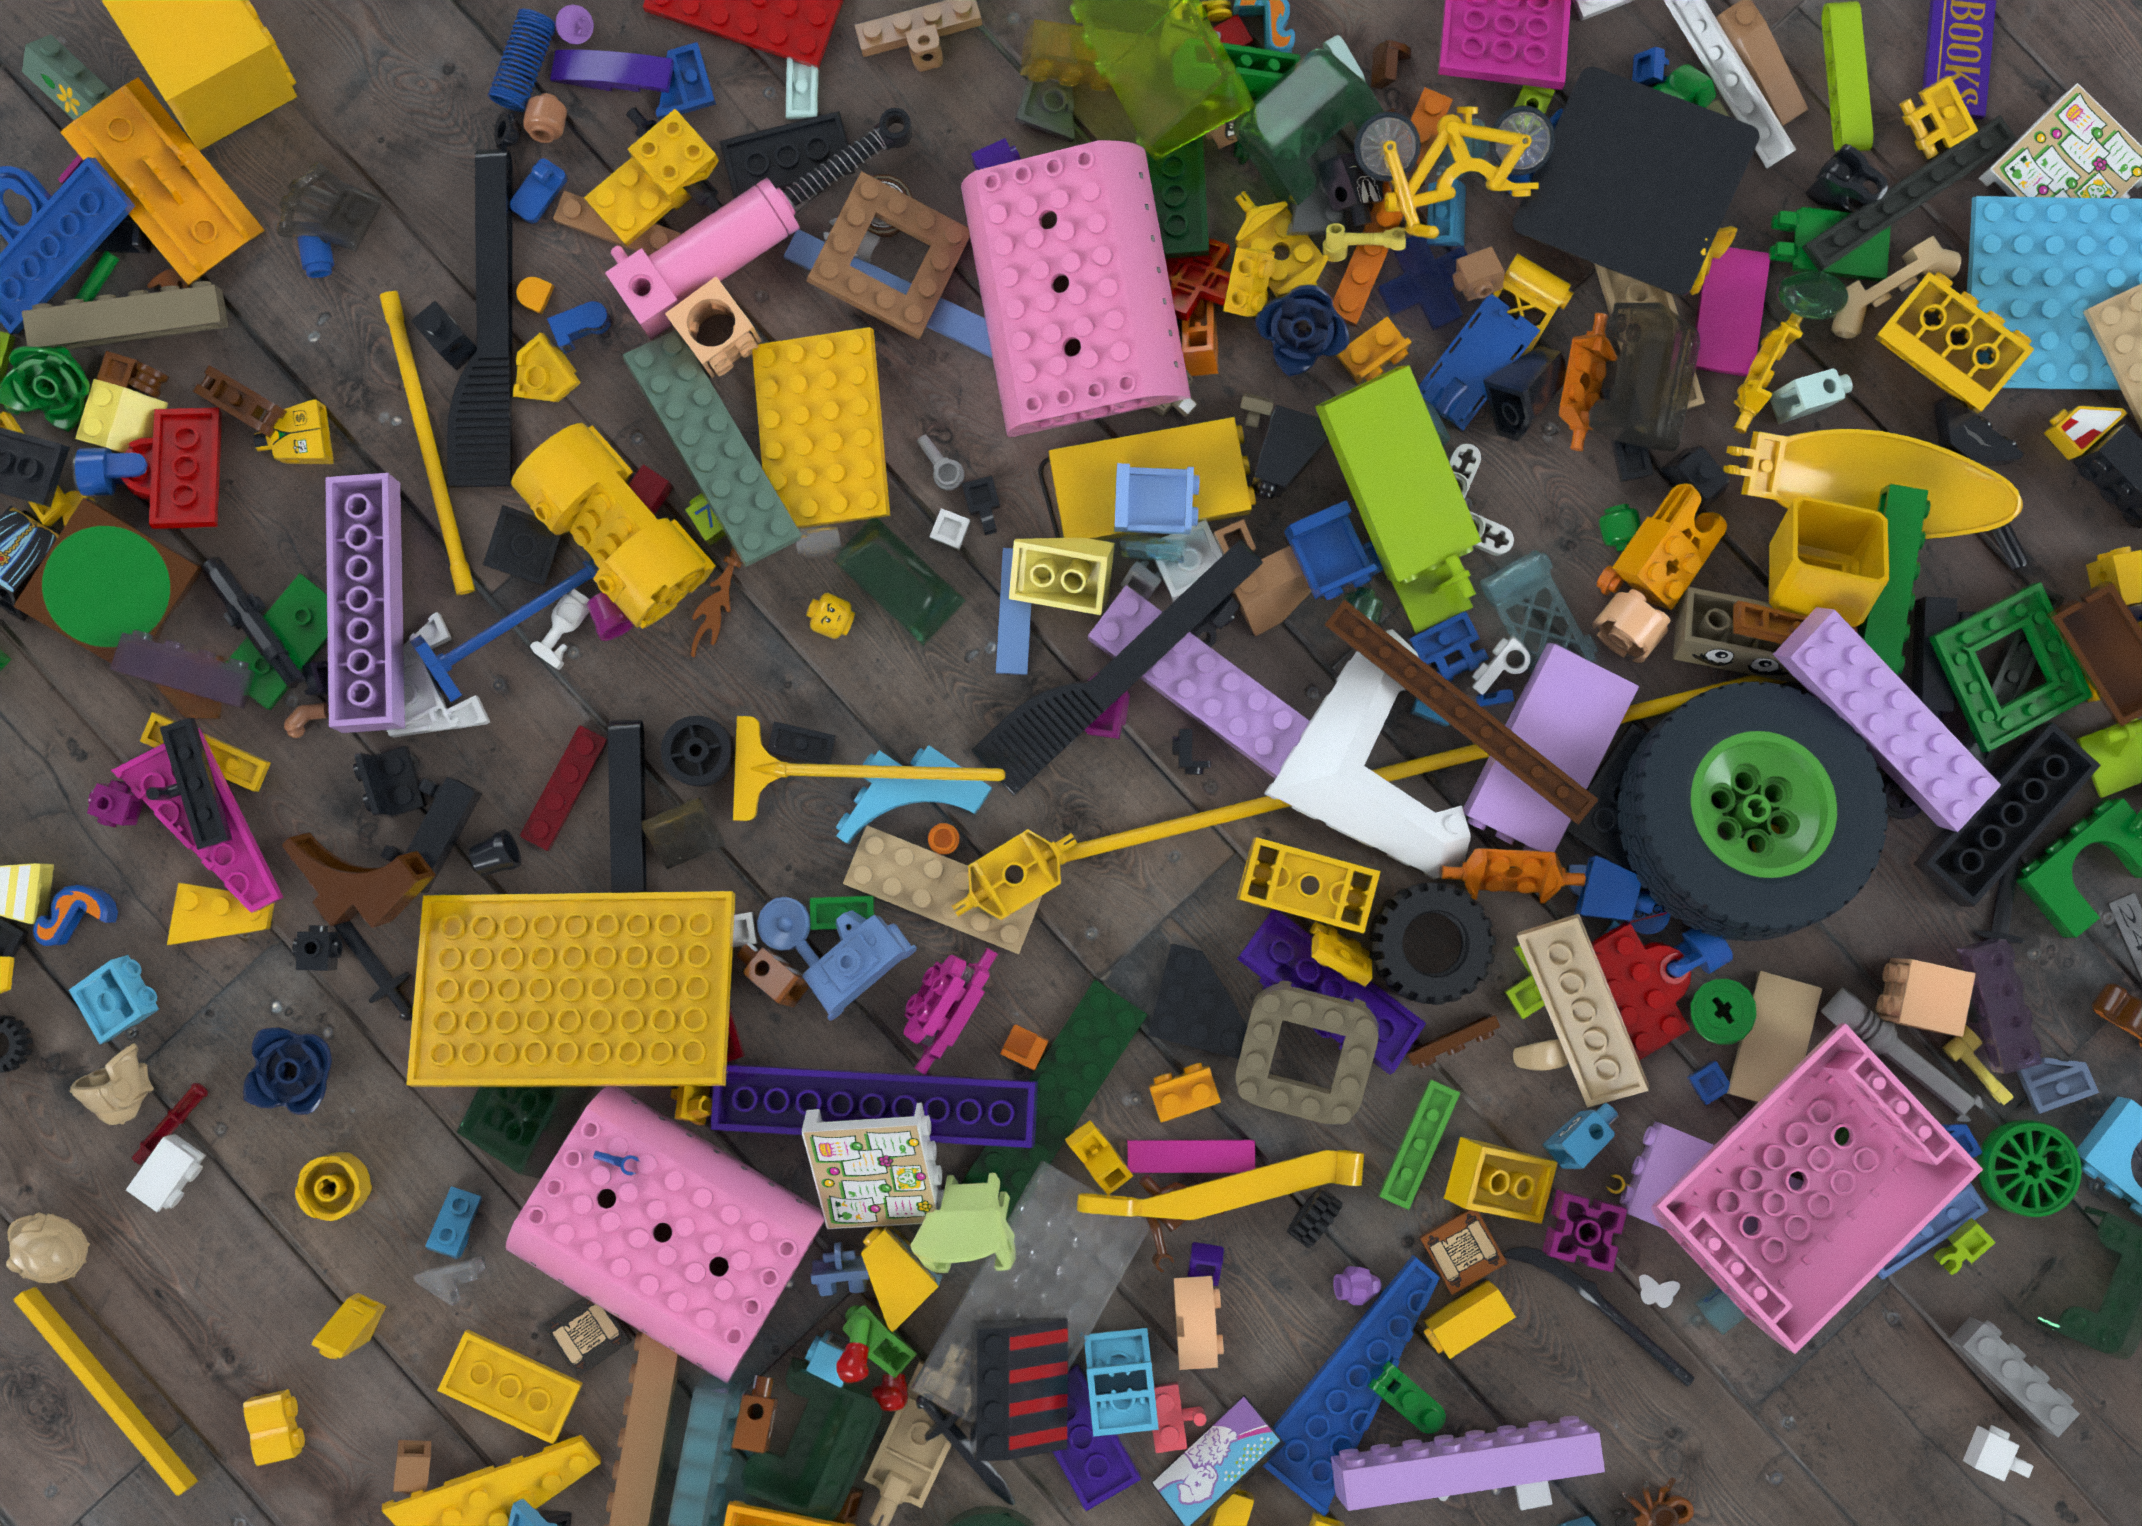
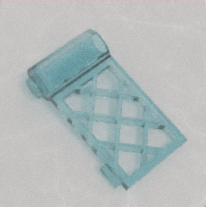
M1533 550L1480 581L1482 591L1497 611L1510 637L1513 635L1523 643L1526 631L1542 635L1538 652L1528 650L1529 655L1536 656L1535 663L1530 656L1528 669L1531 674L1545 648L1547 637L1562 640V648L1566 650L1569 643L1579 645L1586 656L1584 659L1593 662L1596 660L1594 653L1599 650L1590 634L1583 635L1555 585L1550 572L1553 568L1551 560L1545 552L1540 554L1537 550ZM1545 587L1548 588L1553 597L1550 609L1534 605L1537 592ZM1530 596L1529 603L1522 602V600ZM1515 604L1527 607L1523 625L1512 622L1505 610ZM1556 605L1558 606L1561 612L1555 611ZM1532 609L1548 613L1544 631L1528 627ZM1554 615L1565 618L1568 624L1565 637L1549 633ZM1515 627L1521 629L1520 636ZM1571 633H1573L1576 640L1570 638ZM1519 651L1520 655L1524 660V654L1521 651Z

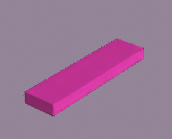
M1127 1140V1167L1131 1173H1241L1255 1169V1140Z

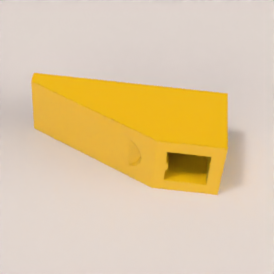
M360 1293L348 1297L316 1335L311 1345L319 1348V1353L327 1358L341 1359L371 1340L386 1306Z

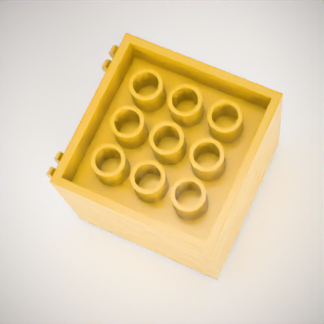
M101 0L199 151L297 97L292 87L297 82L284 61L283 55L276 46L275 40L267 27H264L260 21L259 15L249 0Z

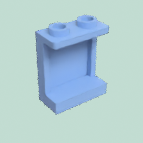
M1117 463L1114 532L1190 535L1192 526L1198 525V507H1192L1193 494L1199 495V475H1194V467H1187V469L1130 467V464Z

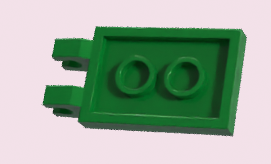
M1801 207L1796 212L1779 211L1778 215L1772 216L1771 229L1788 232L1795 231L1794 243L1778 241L1776 246L1769 248V260L1792 262L1793 271L1881 282L1887 278L1891 226L1819 273L1802 247L1851 213Z

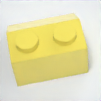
M93 379L75 439L92 447L109 448L114 453H125L129 448L128 443L139 438L153 437L154 409H167L168 403L122 386Z

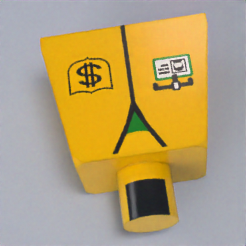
M316 399L284 409L287 413L283 419H278L273 427L276 431L271 438L261 432L254 433L253 435L257 451L272 450L274 459L282 463L334 464L326 406Z

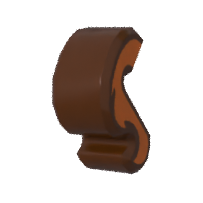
M2106 984L2091 1004L2093 1011L2105 1020L2137 1037L2142 1048V1000L2131 996L2125 988L2117 984Z

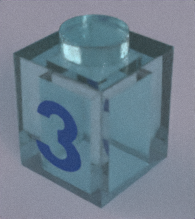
M1718 1286L1695 1303L1714 1330L1722 1335L1747 1317Z

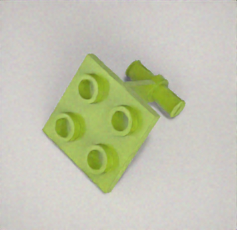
M1458 553L1446 558V564L1440 568L1428 571L1426 568L1418 572V578L1409 583L1400 584V582L1391 581L1415 634L1473 608L1469 598L1476 595L1468 578L1471 576L1469 570L1465 571Z
M2136 718L2122 727L2114 724L2076 739L2078 745L2101 765L2091 776L2100 798L2142 783V718L2139 720Z

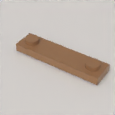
M567 191L563 192L553 220L558 224L635 252L642 248L647 256L681 235L677 231L654 224L626 247L586 202L585 198Z

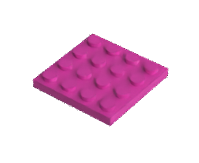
M1444 0L1438 74L1563 90L1566 79L1571 0Z

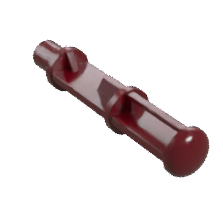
M193 1083L189 1091L173 1109L167 1112L168 1114L149 1136L140 1142V1148L131 1157L135 1163L142 1165L161 1139L171 1135L180 1124L185 1122V1118L204 1097L208 1096L206 1087L200 1083Z

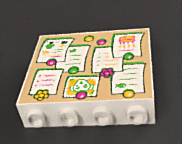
M2077 83L2064 93L1979 179L1986 186L1995 181L2010 197L2129 199L2131 196L2127 192L2133 186L2137 189L2142 186V146Z
M917 1103L915 1115L912 1117L823 1122L820 1109L806 1111L801 1132L827 1229L922 1224L927 1213L940 1210L944 1190H941L942 1169L940 1165L935 1163L937 1157L935 1141H930L931 1121L929 1116L924 1115L922 1103Z

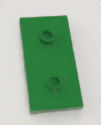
M299 573L264 617L283 642L293 663L302 673V666L310 663L328 642L327 593L305 575ZM248 636L219 670L267 710H272L290 688L287 687L274 667L270 666L264 657L261 656Z

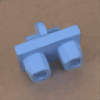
M842 1242L834 1244V1252L823 1253V1259L813 1260L811 1284L817 1285L820 1296H830L837 1293V1282L848 1281L849 1292L861 1293L866 1291L869 1274L862 1256H856L855 1250L843 1251Z

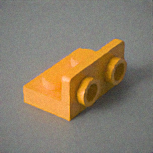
M1387 316L1352 341L1345 350L1336 356L1359 385L1364 380L1369 381L1384 372L1381 368L1389 362L1395 365L1409 354L1407 349L1412 341L1409 337L1404 339Z
M1201 1062L1184 1067V1074L1172 1077L1171 1072L1153 1078L1154 1084L1148 1086L1161 1123L1221 1103L1209 1066L1202 1067Z

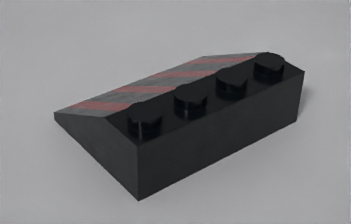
M1068 1318L971 1321L970 1452L976 1462L1012 1460L1067 1449Z

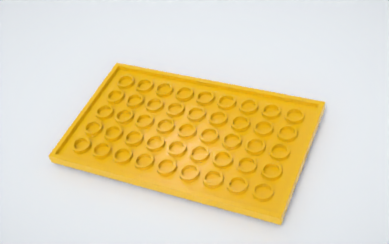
M733 891L423 895L406 1085L410 1087L726 1086L735 893Z

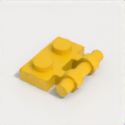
M1945 76L1920 91L1919 95L1924 104L1918 108H1915L1911 98L1899 104L1904 114L1902 119L1906 126L1910 125L1916 137L1914 142L1918 150L1923 151L1926 159H1930L1938 154L1934 143L1942 139L1946 148H1951L1978 132L1951 76ZM1928 114L1936 129L1929 133L1922 121V118Z
M1318 922L1312 925L1310 932L1314 934L1312 938V958L1320 965L1328 966L1341 973L1347 980L1355 981L1365 987L1372 980V959L1368 958L1370 951L1361 947L1359 941L1353 938L1347 939L1338 934L1337 929L1330 925L1324 926Z

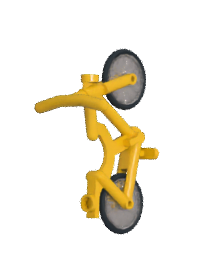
M1459 106L1457 107V113L1463 114V122L1454 114H1447L1439 120L1437 124L1438 136L1407 182L1405 175L1411 171L1420 155L1421 143L1419 133L1412 121L1406 116L1397 112H1382L1371 116L1358 130L1354 144L1355 158L1363 172L1371 178L1392 182L1394 192H1386L1385 194L1386 212L1401 211L1406 220L1405 229L1408 234L1434 239L1439 235V229L1436 226L1420 224L1416 209L1417 207L1454 198L1456 190L1451 185L1454 179L1464 172H1479L1485 176L1487 180L1486 188L1488 190H1512L1513 197L1531 196V189H1539L1538 182L1513 183L1507 180L1509 174L1526 175L1533 173L1548 161L1555 143L1554 129L1548 117L1534 107L1517 106L1505 111L1498 117L1493 127L1488 128L1472 125V114H1478V107ZM1463 137L1489 141L1490 153L1497 164L1496 167L1483 159L1471 158ZM1448 143L1455 162L1447 167L1437 180L1435 190L1416 194Z

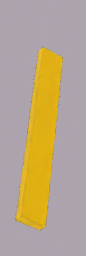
M37 1287L22 1291L14 1298L16 1305L175 1495L180 1496L198 1482L196 1477Z

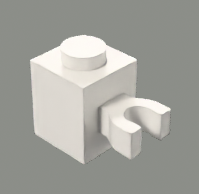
M1977 1425L1963 1459L1970 1466L2002 1481H2005L2009 1469L2029 1478L2034 1467L2026 1463V1461L2015 1457L2019 1445L2009 1440L2010 1433L1991 1425L1989 1430Z

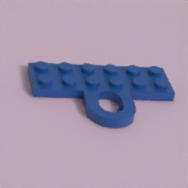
M87 157L53 196L48 193L38 179L28 170L13 166L0 167V233L9 243L0 253V322L10 334H19L24 328L22 311L32 310V305L47 303L135 207L96 158ZM8 189H12L16 194L25 196L32 206L31 219L24 226H21L12 217L3 201V195Z

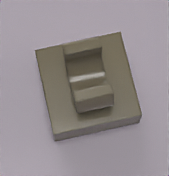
M1244 392L1240 408L1248 410L1245 425L1257 428L1261 413L1271 415L1274 399Z

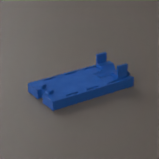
M1493 294L1486 297L1418 386L1425 404L1461 432L1488 399L1483 380L1519 359L1540 331V329L1521 315L1517 320L1507 313L1510 307ZM1479 314L1480 317L1471 328H1468L1473 319ZM1457 340H1461L1457 347L1454 349V351L1450 354L1449 351L1457 342ZM1521 346V347H1522L1521 351L1517 354V356H1516V357L1514 358V360L1512 361V360H1511V357L1515 354V352H1516V351L1518 350V348ZM1439 364L1442 365L1441 368L1434 375V377L1431 379L1430 376L1437 368V366ZM1483 396L1484 399L1481 401V403L1478 405V407L1473 411V410H1472L1473 407H1474L1475 404L1478 402V400Z

